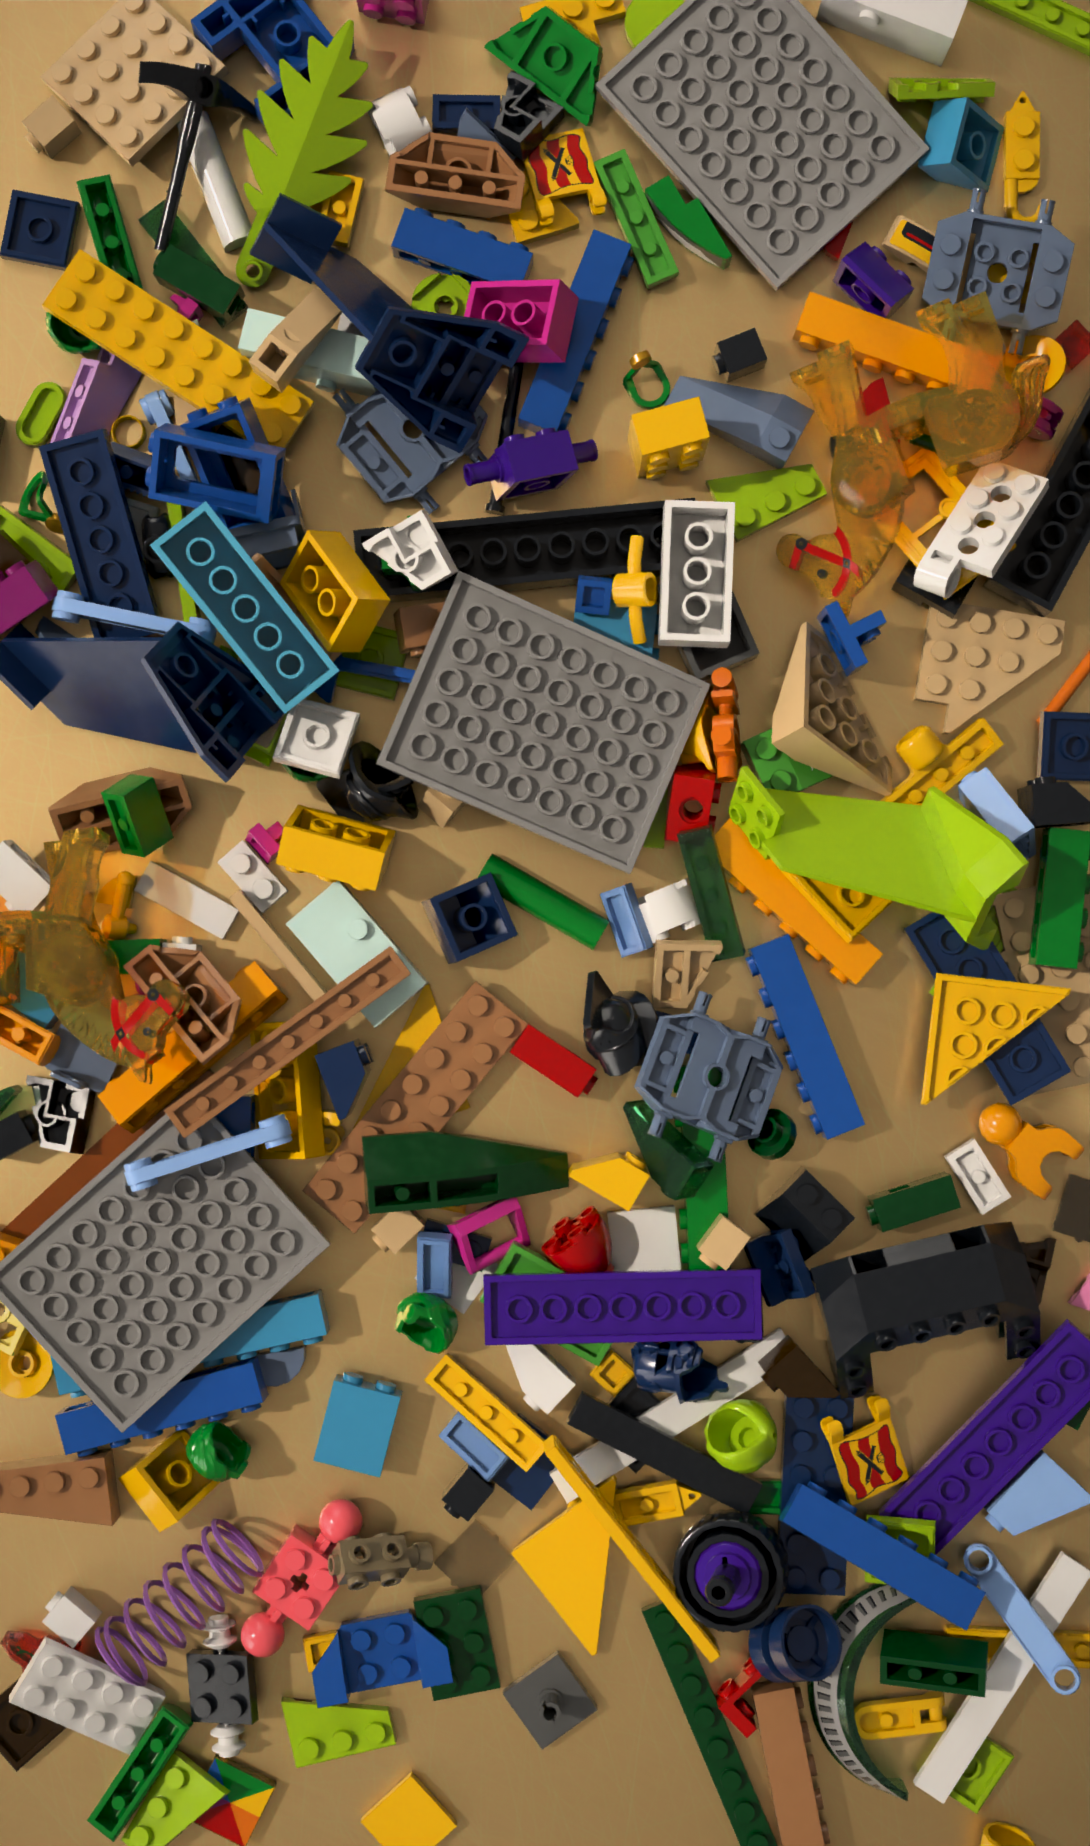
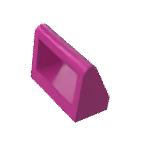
M516 1197L497 1200L447 1225L449 1232L453 1234L455 1245L470 1275L502 1260L513 1240L526 1247L531 1245L522 1209ZM507 1215L517 1237L474 1258L467 1234Z

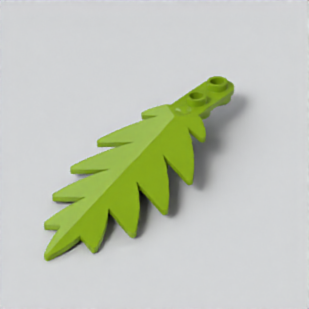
M351 19L338 30L328 47L324 46L314 36L308 38L307 56L310 82L285 59L279 60L282 88L292 117L263 90L257 91L264 126L276 154L249 129L245 128L243 130L250 166L262 191L261 193L248 182L244 183L246 196L257 212L236 264L238 279L248 287L263 285L273 268L272 265L251 256L250 250L279 194L282 193L308 207L328 199L351 184V178L315 172L340 163L367 146V141L364 139L327 135L350 125L373 107L371 101L339 97L368 68L367 62L350 59L354 36V22ZM250 264L257 265L260 270L258 275L250 276L246 272L247 266Z

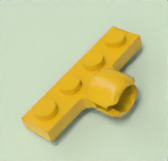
M981 717L946 745L940 741L930 727L918 726L903 736L896 745L897 753L910 769L909 776L892 790V794L885 796L880 801L922 806L930 787L935 786L943 793H946L1003 746L1004 743L985 718Z

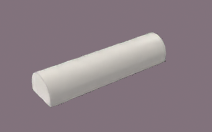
M202 111L190 162L224 251L227 253L244 246L251 229V224L209 115L206 111ZM183 118L176 124L179 133Z

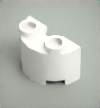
M410 86L401 87L372 101L373 107L368 111V114L381 136L389 157L425 134L432 132L426 117L422 116L419 118L414 108L418 105V102Z
M689 877L637 899L652 943H656V940L670 937L668 930L681 925L684 931L701 924L699 917L704 915Z

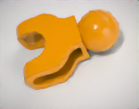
M998 1102L991 1104L982 1111L979 1118L981 1135L986 1141L1000 1146L1006 1152L1010 1176L1042 1200H1046L1052 1192V1186L1041 1175L1040 1165L1043 1158L1051 1152L1060 1151L1063 1155L1076 1160L1084 1152V1147L1063 1129L1052 1124L1031 1126L1029 1123L1021 1120L1018 1111L1007 1103Z

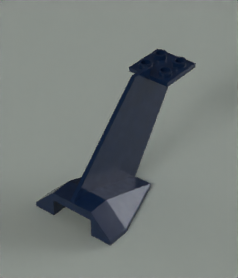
M280 193L250 250V255L311 284L314 281L369 340L355 364V369L430 440L461 453L477 427L474 416L475 409L501 366L506 365L510 368L514 366L528 343L529 337L499 321L413 309L356 258L331 247L342 227V223Z
M180 622L175 623L163 637L35 638L19 623L0 641V680L30 710L35 708L41 701L64 725L197 753L225 783L231 779L245 762L243 756L256 740L277 723L284 714L245 664Z

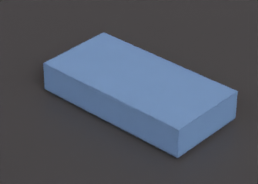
M632 883L601 893L600 897L621 957L623 958L654 947L639 908Z
M418 1232V1293H429L440 1298L451 1299L453 1234Z
M459 1411L439 1434V1437L487 1482H491L510 1459Z

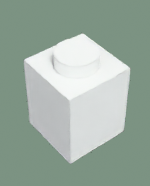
M71 1586L64 1595L58 1591L45 1606L49 1613L42 1623L70 1647L74 1648L94 1625L102 1611Z

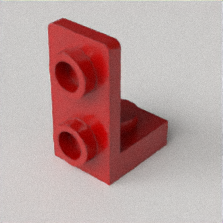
M751 1657L742 1666L743 1671L734 1680L729 1678L719 1687L718 1695L716 1696L719 1710L746 1738L757 1729L753 1717L756 1713L741 1696L762 1677L755 1668Z

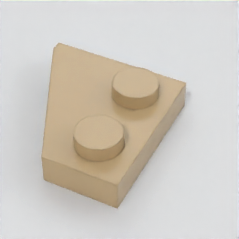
M656 940L652 1004L654 1008H688L695 996L696 988L703 983L709 973L707 969L716 954L720 955L723 949L721 940Z

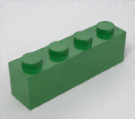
M1054 827L1042 830L1028 962L1030 965L1077 969L1078 963H1081L1083 960L1084 943L1080 942L1081 928L1085 929L1088 920V910L1084 908L1085 894L1088 895L1090 892V874H1087L1088 861L1090 860V831Z

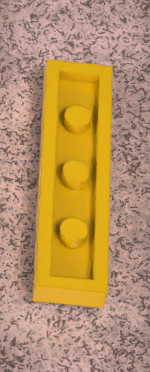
M449 1353L440 1360L424 1379L427 1384L525 1472L544 1453L543 1441L545 1439Z

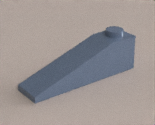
M685 376L679 377L664 404L665 406L699 396L709 432L777 469L785 466L814 413V410L784 394Z

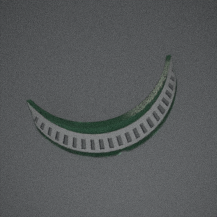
M872 1583L868 1585L869 1588L861 1591L845 1604H841L831 1615L838 1625L842 1639L840 1661L830 1676L820 1681L807 1683L808 1701L816 1729L824 1745L835 1760L863 1783L908 1801V1791L903 1780L899 1778H886L872 1762L862 1744L854 1715V1686L860 1662L874 1636L893 1616L916 1603V1601L887 1584Z

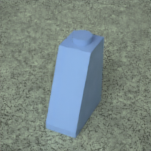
M985 767L979 772L973 771L967 774L958 785L959 799L964 807L1008 837L1027 860L1036 854L1034 825L989 769Z
M1041 1449L984 1506L989 1513L985 1519L999 1532L1005 1528L1015 1536L1090 1504V1494Z

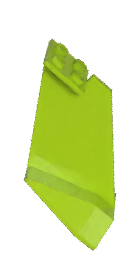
M746 765L740 769L728 810L731 820L746 834L752 847L757 849L765 860L771 858L781 871L942 914L966 943L981 950L989 948L998 929L996 924L987 915L996 895L1018 886L1029 865L1027 859L1008 837L935 786L928 789L921 806L768 789L761 784Z

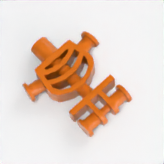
M720 667L714 670L711 676L713 682L711 698L718 715H713L711 739L713 741V753L717 760V780L722 783H731L737 781L738 770L742 766L740 729L737 715H740V708L737 703L739 694L730 670Z

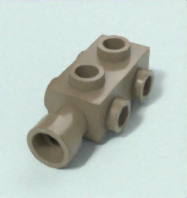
M389 1532L379 1533L372 1538L360 1539L359 1536L353 1535L345 1540H340L333 1549L332 1554L328 1557L329 1574L331 1576L336 1575L338 1585L348 1584L349 1590L365 1588L369 1585V1582L380 1581L381 1586L384 1587L394 1586L401 1582V1579L404 1578L410 1568H414L416 1571L429 1570L433 1565V1551L428 1541L414 1542L412 1546L407 1547L404 1534L392 1536ZM357 1556H363V1559H358Z

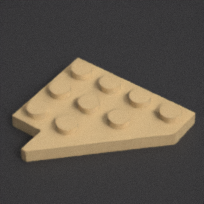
M961 604L952 619L929 606L914 700L947 705L942 734L951 733L1060 655L1066 621L968 604Z

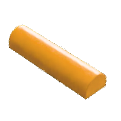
M0 1004V1044L39 1066H45L50 1063L60 1046V1036Z

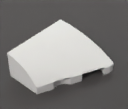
M420 510L394 527L387 528L362 543L368 552L378 555L388 563L389 567L396 572L403 573L409 578L410 582L421 590H425L458 573L453 559L426 510Z

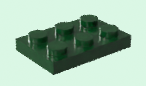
M481 1584L414 1597L413 1603L417 1622L448 1647L453 1683L431 1687L433 1701L500 1688L501 1682Z

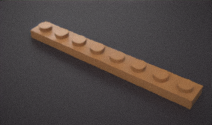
M391 946L174 1102L164 1112L183 1138H186L411 973Z

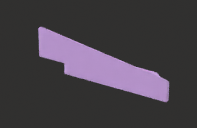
M104 348L100 349L97 360L82 358L50 443L99 429H107L109 434L113 423L121 413L142 373Z

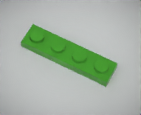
M622 149L595 161L594 166L599 181L626 242L632 244L631 253L635 258L636 265L647 289L677 277L679 270L626 150Z

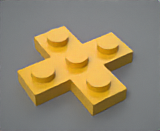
M543 0L519 7L521 20L524 22L533 13L544 6H549L599 45L600 41L595 26L624 18L626 15L623 0Z

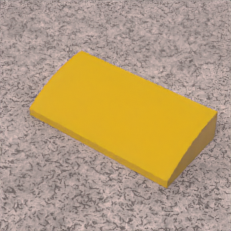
M286 1021L261 1023L250 1033L251 1047ZM317 1043L254 1088L257 1129L259 1128V1121L285 1114L292 1130L291 1136L293 1139L288 1143L266 1149L264 1143L258 1145L259 1159H310L325 1156L319 1067L314 1057L318 1054Z

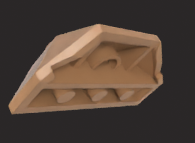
M429 132L407 145L401 151L390 155L385 192L422 209L491 218L521 211L525 175L497 142Z
M148 767L83 783L48 809L59 840L71 841L81 847L101 853L121 849L101 792L130 774L154 778L173 833L186 813L192 808V802L183 775Z
M150 944L123 966L146 996L150 989H156L160 995L165 993L184 1014L178 1019L173 1013L169 1016L163 1009L159 1011L203 1066L231 1044L242 1000L201 951Z

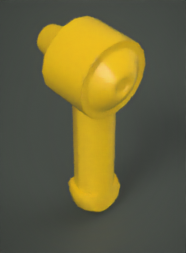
M122 871L117 876L118 882L111 914H106L102 922V933L105 939L123 940L128 934L136 933V924L130 923L125 916L130 887L134 880L133 874L128 871Z

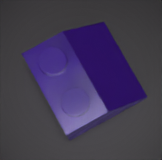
M865 241L841 260L833 282L862 310L889 319L909 299L914 288L911 286V280L901 270L895 271L886 262L887 258L876 246L871 247Z

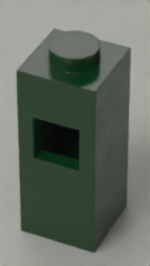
M172 244L168 246L165 252L161 251L154 261L153 275L160 285L185 299L189 297L201 309L229 324L245 297L241 285Z
M946 1172L869 1195L867 1197L870 1205L865 1206L871 1226L877 1225V1228L882 1232L961 1208L951 1175Z

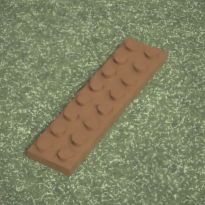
M475 981L302 1191L355 1234L371 1215L368 1213L365 1203L361 1136L429 1130L440 1132L526 1028L528 1023L480 983Z

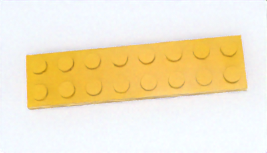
M81 249L78 250L42 304L45 311L197 409L206 407L209 413L219 409L217 403L227 398L237 396L238 401L250 397L269 445L286 448L314 405L313 400L290 385L282 393L254 373L249 363L250 359L241 355V353ZM232 419L221 423V425L247 440L238 420Z

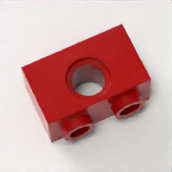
M676 766L664 840L705 846L706 835L713 836L716 816L710 815L711 803H719L722 785L721 783H715L716 773ZM696 800L702 804L703 809L699 812H690L684 804L687 801Z

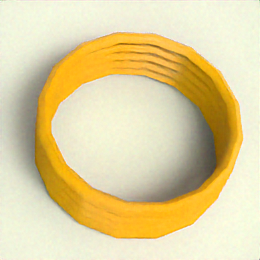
M124 415L119 417L111 428L113 440L120 444L115 436L119 423L129 419L135 420L141 425L142 435L137 443L127 447L137 449L145 441V427L135 416Z

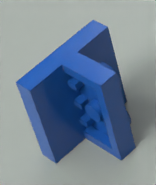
M838 601L825 606L817 616L847 677L858 672L868 663L861 647L875 640L881 634L879 629L887 622L882 611L879 610L850 625Z

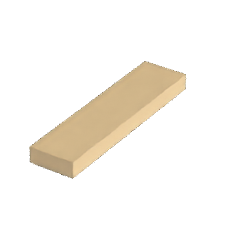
M242 890L235 892L230 897V901L312 1000L315 1001L327 992L326 989Z

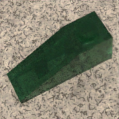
M645 1100L626 1102L623 1106L624 1112L652 1179L661 1187V1191L671 1199L680 1200L695 1197L714 1164L668 1120L662 1133V1138L648 1134L647 1132L655 1115L653 1113L654 1110L649 1107Z

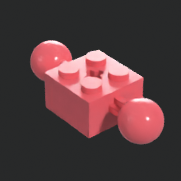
M336 1499L329 1502L320 1513L319 1528L321 1533L317 1538L297 1524L293 1527L265 1568L262 1577L258 1578L252 1590L254 1594L269 1603L270 1607L266 1612H258L251 1615L242 1626L241 1642L249 1654L259 1658L275 1654L284 1642L285 1630L283 1623L287 1617L306 1630H310L340 1586L337 1583L336 1575L331 1576L329 1574V1555L332 1554L338 1541L345 1540L353 1535L358 1536L361 1531L363 1518L356 1504L346 1499ZM302 1573L308 1576L306 1581H300L297 1577L301 1576Z

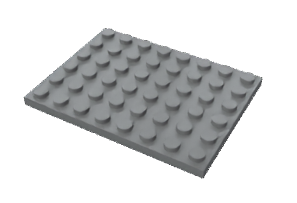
M686 0L595 84V88L692 198L696 199L698 197L708 216L775 291L784 285L914 166L930 149L799 0Z
M458 571L376 765L627 874H631L711 684Z
M165 1114L0 1261V1301L121 1433L130 1427L331 1244L246 1149L157 1177L158 1184L139 1191H131L130 1186L127 1185L123 1165L149 1156L151 1161L155 1162L233 1137L216 1116L189 1136L183 1138L167 1114Z

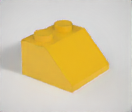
M627 1151L625 1156L619 1152H614L572 1163L568 1169L569 1177L627 1211H630L650 1176L645 1168L647 1165L644 1163L645 1160L630 1151Z
M185 1430L173 1432L118 1478L159 1532L177 1523L220 1483V1481L216 1482L204 1478L193 1468L186 1455V1446L190 1436Z

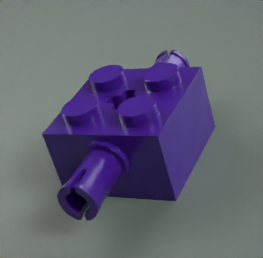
M553 427L536 432V436L524 438V434L506 437L504 443L494 450L495 453L487 461L465 464L463 466V474L468 486L491 481L496 501L559 489L579 470V463L596 461L598 450L593 439L572 444L568 430L556 432V429Z

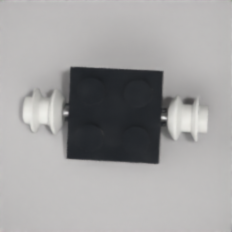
M217 1614L208 1617L205 1631H209V1637L203 1640V1644L213 1650L192 1649L186 1653L192 1722L219 1723L210 1732L211 1736L218 1738V1742L212 1746V1751L219 1753L220 1757L229 1758L240 1754V1750L246 1746V1742L239 1739V1734L245 1731V1727L241 1724L253 1725L259 1718L253 1655L247 1651L228 1650V1647L237 1641V1636L230 1634V1628L236 1625V1621L229 1619L227 1614Z

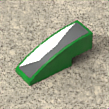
M669 175L645 189V196L655 218L671 236L706 262L723 270L730 266L732 255L698 197L685 204Z

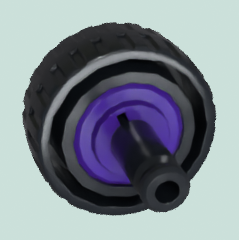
M735 1509L718 1510L696 1521L681 1539L675 1552L672 1566L674 1570L672 1578L676 1587V1594L691 1616L708 1628L732 1633L742 1630L748 1631L756 1625H761L781 1603L788 1584V1554L784 1549L781 1537L776 1534L775 1529L768 1525L764 1519L752 1515L750 1512L741 1513Z

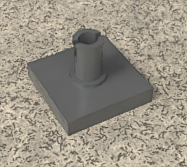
M558 1650L503 1689L504 1697L541 1749L547 1747L598 1710L597 1704Z

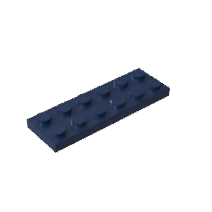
M99 429L38 446L80 592L85 597L84 601L160 617L107 429ZM89 620L94 638L143 637L155 634Z
M932 912L904 928L934 980L936 973L1017 982L993 941L989 948L985 950L966 943L942 914ZM1040 1018L984 1060L985 1065L1010 1106L1071 1072Z
M784 1394L779 1517L797 1483L807 1486L809 1481L828 1491L825 1498L837 1504L839 1499L848 1503L829 1442L822 1431L820 1421L827 1416H832L834 1420L841 1422L844 1436L853 1432L854 1398L840 1399V1395L836 1398H788ZM779 1520L778 1536L781 1537L784 1543L783 1546L787 1551L789 1577L785 1594L845 1596L847 1560Z

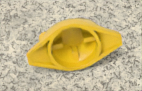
M710 685L682 751L681 761L683 765L703 762L710 772L717 773V760L713 753L711 731L713 715H718L711 698L713 685Z

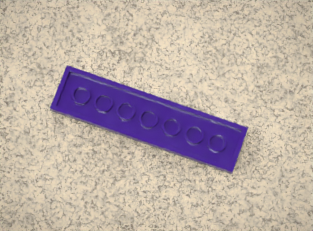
M760 1268L727 1269V1271L724 1269L483 1275L485 1345L762 1339Z
M1066 1319L878 1510L879 1516L936 1520L935 1555H937L1090 1401V1338L1070 1320Z

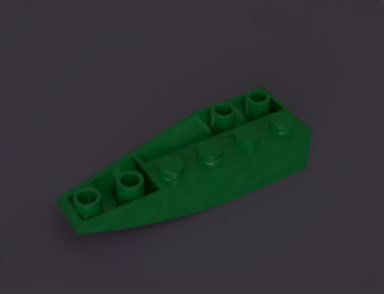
M431 1130L361 1136L365 1203L369 1214L468 1205L569 1187L567 1152Z

